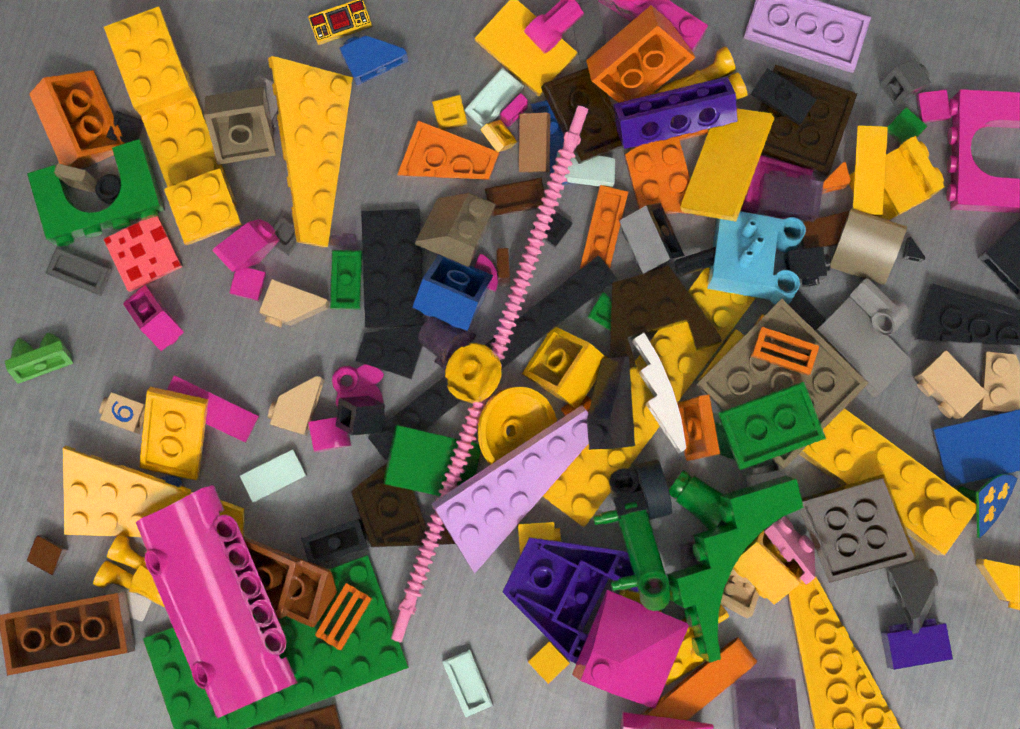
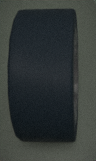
M655 459L636 464L635 473L639 478L640 491H643L649 519L672 514L671 497L660 462Z

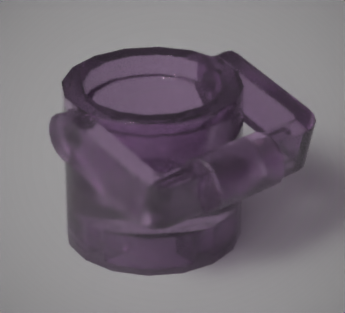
M431 317L422 326L418 335V341L437 357L434 362L443 369H446L448 360L453 353L460 347L470 345L475 339L476 334L470 329L466 331L456 328L443 320Z

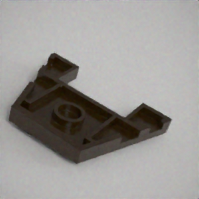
M669 266L612 283L610 358L629 356L630 370L637 367L628 339L637 337L642 333L647 334L687 322L696 350L720 344L722 339Z
M386 463L351 491L371 548L423 546L424 543L421 540L426 539L427 535L424 531H428L429 527H426L413 490L383 484L387 467ZM443 524L442 526L445 530L440 531L439 535L442 538L438 539L437 543L439 545L455 544Z

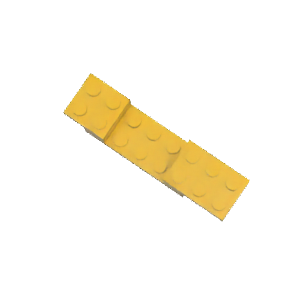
M155 7L104 26L132 105L143 120L168 187L164 191L184 244L187 246L242 225L235 207L237 202L222 164H217L205 117L188 72L179 59L160 7Z

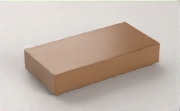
M549 113L520 114L519 172H550Z

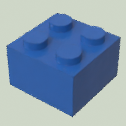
M438 254L422 279L412 308L421 311L426 316L443 320L452 327L468 331L483 304L493 275L473 266L467 267Z

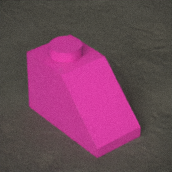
M258 219L247 222L219 243L212 251L234 272L259 264L280 239L268 222Z
M146 285L123 303L139 329L160 351L174 344L178 337L184 333L176 320Z

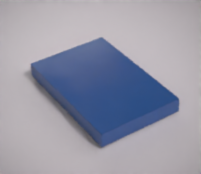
M1020 409L933 429L945 481L950 486L1020 471Z

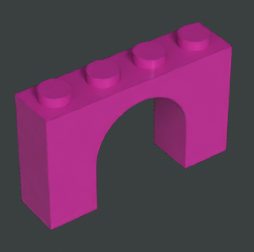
M960 89L949 101L952 127L948 131V144H952V155H949L947 161V171L951 173V184L947 186L946 198L947 201H950V210L1020 213V178L990 176L976 165L971 154V142L977 130L986 127L1020 128V92Z

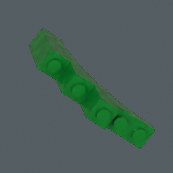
M782 476L720 495L721 505H719V512L726 525L693 535L695 540L693 553L700 564L667 574L670 600L683 608H687L685 609V618L688 625L692 627L695 637L692 638L693 649L697 656L709 663L721 659L718 641L719 609L725 585L734 565L747 546L764 529L780 518L804 508L796 478Z

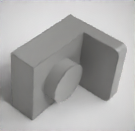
M773 460L774 471L772 472L770 466L754 468L753 475L746 476L747 487L790 475V466L788 465L785 469H782Z

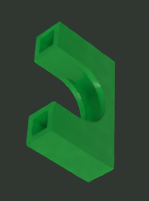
M140 139L112 147L121 178V188L113 204L99 212L88 213L76 209L71 201L67 184L54 173L56 165L27 173L47 241L53 245L57 244L59 247L74 243L75 238L84 235L85 238L101 235L104 229L111 227L113 229H122L131 225L130 221L140 218L142 221L159 216V212L165 211L147 147Z

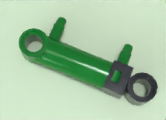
M619 469L609 479L611 498L615 509L602 512L593 517L595 525L618 521L634 575L612 581V590L638 587L642 605L648 610L659 611L664 609L670 601L669 580L665 574L650 523L643 491H640L639 478L630 469ZM622 487H630L629 490H619ZM655 587L661 589L657 593L648 592L649 589Z

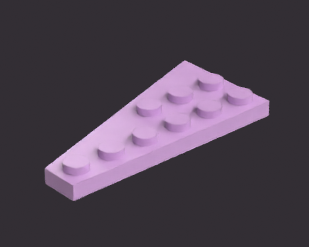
M582 405L432 503V506L474 574L589 444L588 412Z

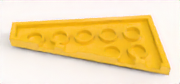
M271 56L268 58L269 68H272L274 84H272L273 94L276 95L279 112L277 120L283 158L287 163L288 188L291 189L293 206L291 210L296 242L325 248L328 247L353 77Z

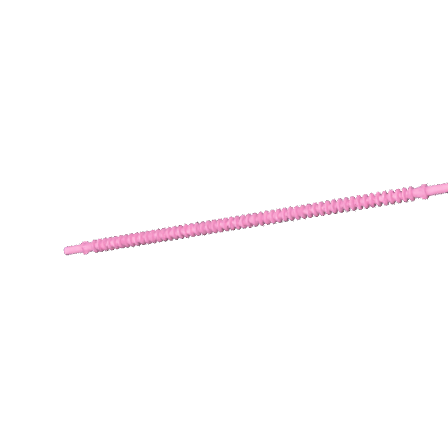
M577 106L569 131L564 134L563 148L558 150L560 157L555 158L558 163L553 166L555 172L550 174L552 180L547 182L549 189L544 190L546 197L541 198L544 203L538 207L541 212L536 214L538 220L533 222L535 229L530 230L532 237L527 238L530 243L524 247L527 252L521 255L524 258L523 262H519L521 269L516 270L518 277L513 278L515 285L510 287L513 290L512 294L507 295L510 298L509 302H505L507 309L502 310L504 317L499 319L501 325L496 327L498 334L493 335L495 342L490 343L493 347L492 350L498 355L499 360L505 359L503 352L508 350L505 347L506 343L511 342L508 339L509 335L514 334L511 328L516 327L514 320L519 318L517 311L522 310L520 303L525 302L523 295L528 294L525 288L531 285L528 282L529 278H533L531 271L536 270L534 263L539 262L537 255L542 253L540 246L545 245L542 242L543 238H547L545 231L550 230L548 223L553 222L551 215L556 213L554 206L559 205L556 200L562 197L559 191L564 190L562 183L567 182L565 175L570 173L568 166L573 165L570 160L576 157L573 152L576 146L580 144L581 137L579 135L588 113V109L583 106ZM490 396L481 402L472 403V407L467 409L470 414L464 417L467 422L462 424L464 431L459 432L461 439L456 441L458 448L453 449L455 456L450 457L453 462L452 465L447 466L450 469L449 473L444 474L447 480L442 481L444 488L439 490V493H441L440 498L458 487V481H462L460 474L465 473L463 466L468 464L465 460L466 457L471 456L468 451L474 448L471 442L476 440L474 434L478 432L479 418L486 405V400L491 399ZM436 511L430 515L432 522L427 523L429 530L424 531L427 535L426 539L421 540L424 545L418 548L421 554L415 557L418 559V562L413 564L415 570L410 572L412 579L407 580L409 587L404 589L406 595L398 607L400 612L390 638L397 642H402L411 614H415L417 597L422 596L419 590L425 587L422 584L423 580L428 579L425 573L430 572L428 565L433 563V560H431L432 555H436L434 548L439 547L437 540L442 538L439 535L440 531L445 530L442 526L443 522Z

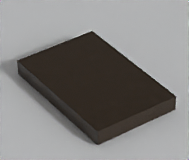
M588 67L542 85L541 89L563 135L569 131L577 106H583L588 109L579 135L581 137L580 144L576 146L573 152L578 164L623 148L617 132L614 108L607 93L591 81Z

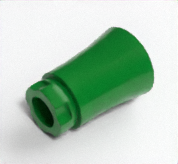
M683 470L670 487V496L677 499L675 502L695 516L708 530L716 528L722 520L719 505H721L720 495H723V493L706 484L695 475L692 477Z

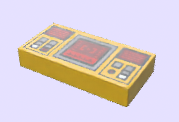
M354 0L308 16L318 45L372 27L363 0Z

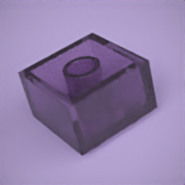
M783 676L736 680L731 684L735 729H800L795 678Z

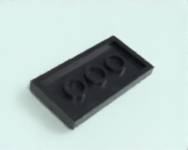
M420 210L361 211L365 327H406L424 324V314L412 308L422 282L421 247L415 245L421 232Z

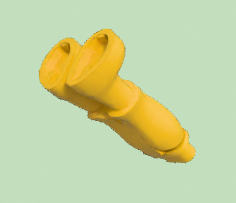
M726 46L716 51L714 62L700 71L696 69L689 76L672 81L657 91V93L730 75L728 79L736 93V99L748 96L741 75L738 72L734 73L736 70L735 63Z
M118 534L108 551L107 558L136 569V572L133 575L106 560L99 568L93 585L100 588H105L110 584L121 585L130 589L129 592L138 593L152 602L165 607L152 575L146 567L145 558L131 549L128 538Z

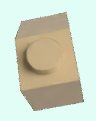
M272 279L259 313L266 317L264 322L281 328L282 324L291 326L328 309L330 303L325 298Z
M315 376L279 395L277 402L272 401L269 408L268 418L271 419L270 425L308 436V422L313 420L325 380Z

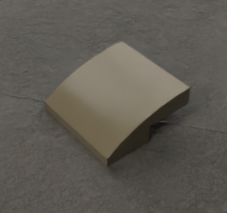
M851 208L830 259L831 268L864 279L868 278L870 281L885 285L902 245L907 226Z

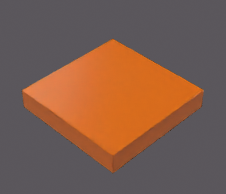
M702 395L677 403L686 443V449L684 450L685 459L691 461L720 454L710 395Z

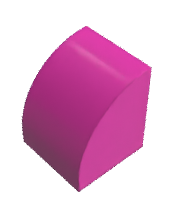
M337 417L308 422L314 452L319 453L352 446L349 433L336 427Z

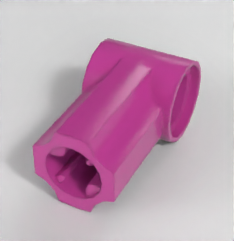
M561 0L545 15L537 16L526 27L524 33L545 54L557 45L563 37L562 34L584 15V12L575 0Z

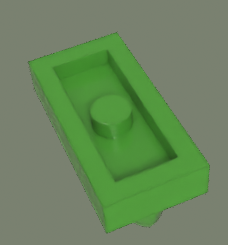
M51 333L45 334L39 348L35 350L25 340L18 338L12 348L11 359L5 360L7 372L18 384L73 364L72 355L62 340Z

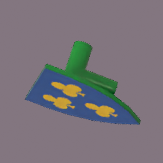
M999 474L987 481L976 492L963 486L959 487L958 492L976 504L978 538H981L998 519L1013 492L1018 478L1011 474Z

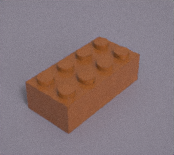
M126 592L0 615V634L7 676L135 651Z

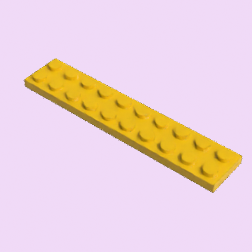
M710 267L702 271L688 290V293L719 333L723 343L756 297L707 289ZM687 322L660 329L650 340L671 383L677 403L722 344L696 350ZM641 355L635 360L637 368L630 370L635 446L589 450L588 444L542 496L583 528L610 494L609 479L611 475L619 469H628L660 427L645 405L654 398V395L639 375V372L648 366Z

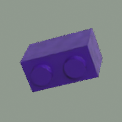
M926 618L919 633L913 634L906 623L888 625L889 631L881 632L887 668L895 670L953 659L946 623L936 622V618Z

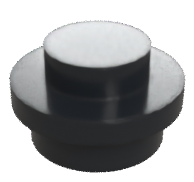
M113 174L102 176L97 181L95 187L98 198L105 203L112 204L119 195L121 179Z

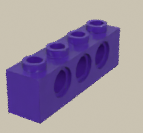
M728 76L614 104L617 132L624 149L738 122L736 93Z

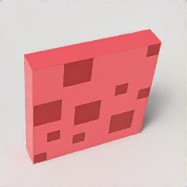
M159 216L140 221L103 239L129 292L182 268L181 262Z

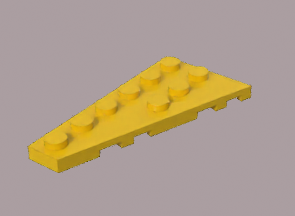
M67 445L63 447L64 535L117 536L121 534L125 537H141L135 523L137 520L193 493L191 489L183 486H174L166 483V480L138 470L106 462L101 457L92 454L89 456L75 451V448ZM220 500L224 511L219 513L220 516H231L238 524L242 536H244L245 508Z
M815 576L807 585L801 580V584L788 593L787 596L813 728L901 729L861 655L849 638L848 632L836 615L834 607L817 577Z

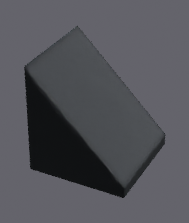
M910 236L906 239L903 259L922 262L925 260V256Z

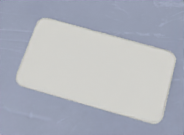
M111 584L107 595L126 592L130 617L143 621L151 600Z

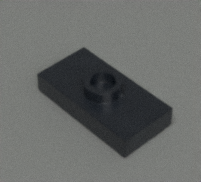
M768 68L750 94L799 126L816 101V98Z

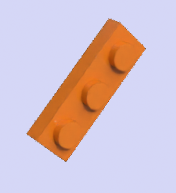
M600 185L580 269L598 255L610 269L621 225L619 220L623 216L628 191Z

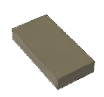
M57 163L54 173L69 187L95 193L97 180L86 170Z

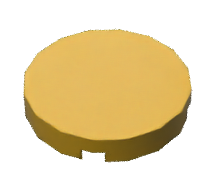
M470 343L466 347L458 348L449 358L445 369V378L448 379L447 387L456 398L469 403L481 402L491 396L498 387L501 378V362L498 355L490 347L479 343Z

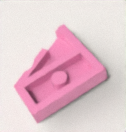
M785 516L764 529L765 534L777 546L787 562L795 559L802 568L801 580L806 585L815 578V547L813 542L807 536H801Z

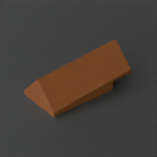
M243 536L276 616L280 619L288 616L305 625L314 627L337 593L331 570Z

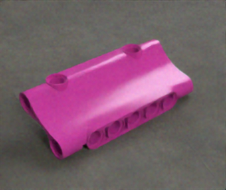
M210 485L137 520L135 523L147 549L145 554L146 567L155 582L192 671L193 679L200 688L205 689L215 715L219 718L296 684L297 680L287 657L281 659L279 656L286 648V638L238 524L231 516H220L219 513L223 512L224 508L214 485Z

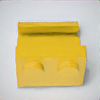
M916 136L906 140L899 148L886 154L883 215L877 217L891 220L930 199L945 187L943 185L944 178L937 167L932 166L928 159L929 152L922 141L919 142ZM855 172L849 175L851 182L848 185L852 192H854Z

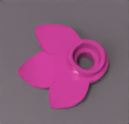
M367 364L356 369L351 366L338 368L332 377L333 387L338 392L336 397L337 408L339 398L370 396L383 403L382 393L376 384L382 380L384 373L380 369ZM344 376L352 377L353 382L350 386L342 384Z

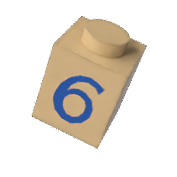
M110 392L109 397H105L101 403L99 413L102 415L100 420L140 434L144 423L145 404Z

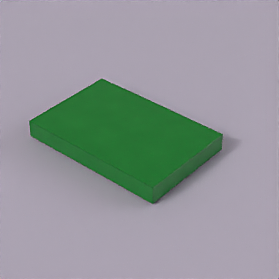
M805 382L718 413L739 470L826 439Z
M396 425L383 484L441 496L439 490L444 488L442 481L447 480L444 474L450 471L447 466L452 465L453 461L450 457L455 456L453 449L458 448L456 441L459 439ZM471 442L474 448L468 451L471 456L466 457L465 461L468 464L463 466L465 473L460 474L462 481H458L457 486L476 475L481 452L480 446L477 443Z

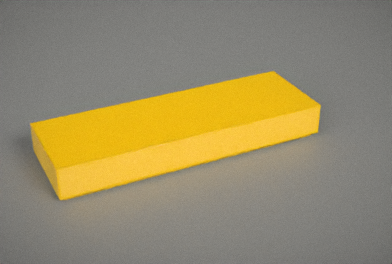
M858 126L853 209L873 216H882L888 127Z

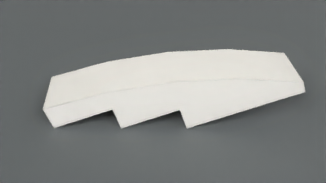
M642 333L632 343L648 365L639 372V375L654 395V398L645 405L679 454L686 449V443L674 391L657 353L645 333Z

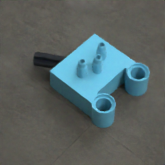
M740 211L736 222L717 218L712 248L676 259L674 261L675 270L680 276H684L710 267L707 289L767 299L773 304H777L783 299L789 304L800 287V279L790 270H782L773 275L776 248L783 253L796 250L805 235L806 228L804 223L795 217L780 219ZM784 232L791 233L794 238L786 236ZM778 285L786 286L789 291L781 290Z

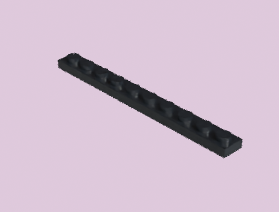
M599 255L514 321L516 327L511 328L514 334L509 335L508 339L511 342L506 343L505 347L508 350L503 352L505 359L500 360L502 364L501 370L617 280V277ZM495 338L487 342L485 346L490 347L492 349L493 347L490 345V343H494ZM445 376L384 423L382 433H374L368 436V439L385 460H388L396 425L425 431L463 401L456 398L447 387L448 379Z

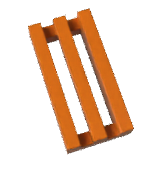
M765 327L760 328L751 357L808 376L811 374L820 346ZM767 336L811 352L807 356L766 342L764 338ZM761 347L806 362V367L761 352Z
M346 583L315 636L341 651L373 598ZM348 592H351L353 596L332 631L327 635L324 633ZM358 598H361L364 601L340 641L334 639Z

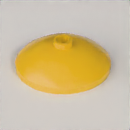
M509 387L491 397L484 406L478 422L479 446L483 456L490 465L557 422L555 412L549 401L539 392L527 387ZM508 426L510 427L509 435L506 434V429Z

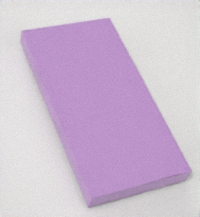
M755 0L743 39L853 73L871 17L819 0Z

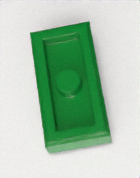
M332 250L330 303L332 310H361L362 251Z

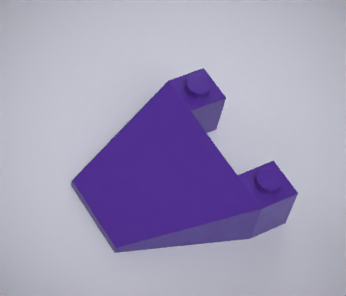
M529 537L502 592L571 662L576 664L588 637V634L584 633L583 629L608 579L610 578L615 581L622 577L634 575L628 553L624 551ZM638 587L629 588L638 592Z

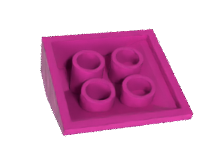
M607 590L572 675L578 680L596 688L655 709L689 625L662 612L648 610L636 601Z

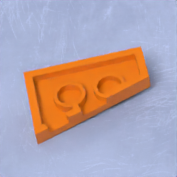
M418 121L397 175L490 180L500 152Z

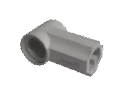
M868 278L850 294V297L872 318V326L880 335L890 336L909 319L907 306L901 301L890 300Z

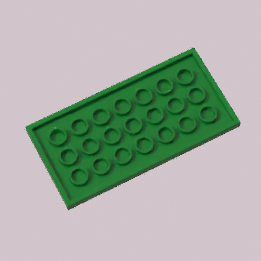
M369 555L329 569L332 572L337 593L314 627L305 625L288 616L281 619L277 617L287 642L284 652L279 656L281 659L287 657L291 669L297 672L294 675L297 683L222 717H216L205 689L200 688L195 683L174 628L143 638L173 728L247 729L409 668L401 643L390 639L394 624ZM348 583L373 599L340 651L333 645L326 643L323 639L316 637L315 634L343 587ZM348 592L324 633L327 635L330 634L353 596L351 592ZM358 598L334 639L340 641L364 600Z

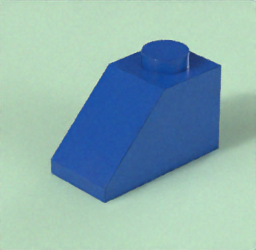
M366 35L361 38L359 36L352 37L343 43L344 46L340 47L342 57L356 86L409 62L404 48Z

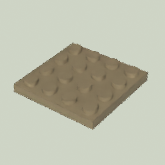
M781 299L697 385L707 395H710V398L725 411L805 382L821 427L824 429L865 388L868 382ZM765 327L820 346L811 374L808 376L751 357L760 328ZM767 336L764 338L766 342L807 356L810 355L811 351ZM761 347V352L806 367V362ZM805 447L772 459L782 469H785Z

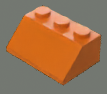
M650 5L586 61L591 81L620 103L651 95L695 59V55L673 24L656 8Z
M93 70L44 77L29 93L60 164L78 169L90 167L113 156L112 147L125 144L121 141L120 136H123L118 124L116 127L114 125L113 113ZM110 126L114 130L117 141L106 138Z

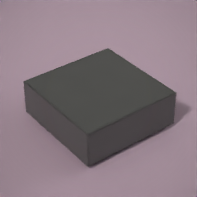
M281 215L272 226L275 234L280 239L275 247L289 256L298 242H296L294 223Z

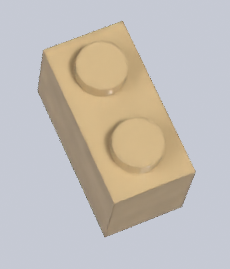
M947 350L939 353L914 376L919 382L917 384L918 388L926 396L930 397L932 395L939 403V410L948 418H963L988 394Z

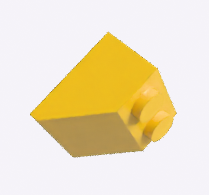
M556 327L548 333L522 372V375L558 399L578 408L597 380L601 360L607 357L591 343Z
M764 530L747 546L733 567L740 577H746L754 585L755 590L761 597L768 598L774 605L801 584L802 568L795 559L787 562L777 546L765 534Z

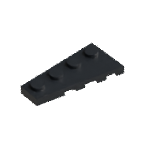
M933 283L930 285L914 340L1020 347V310Z

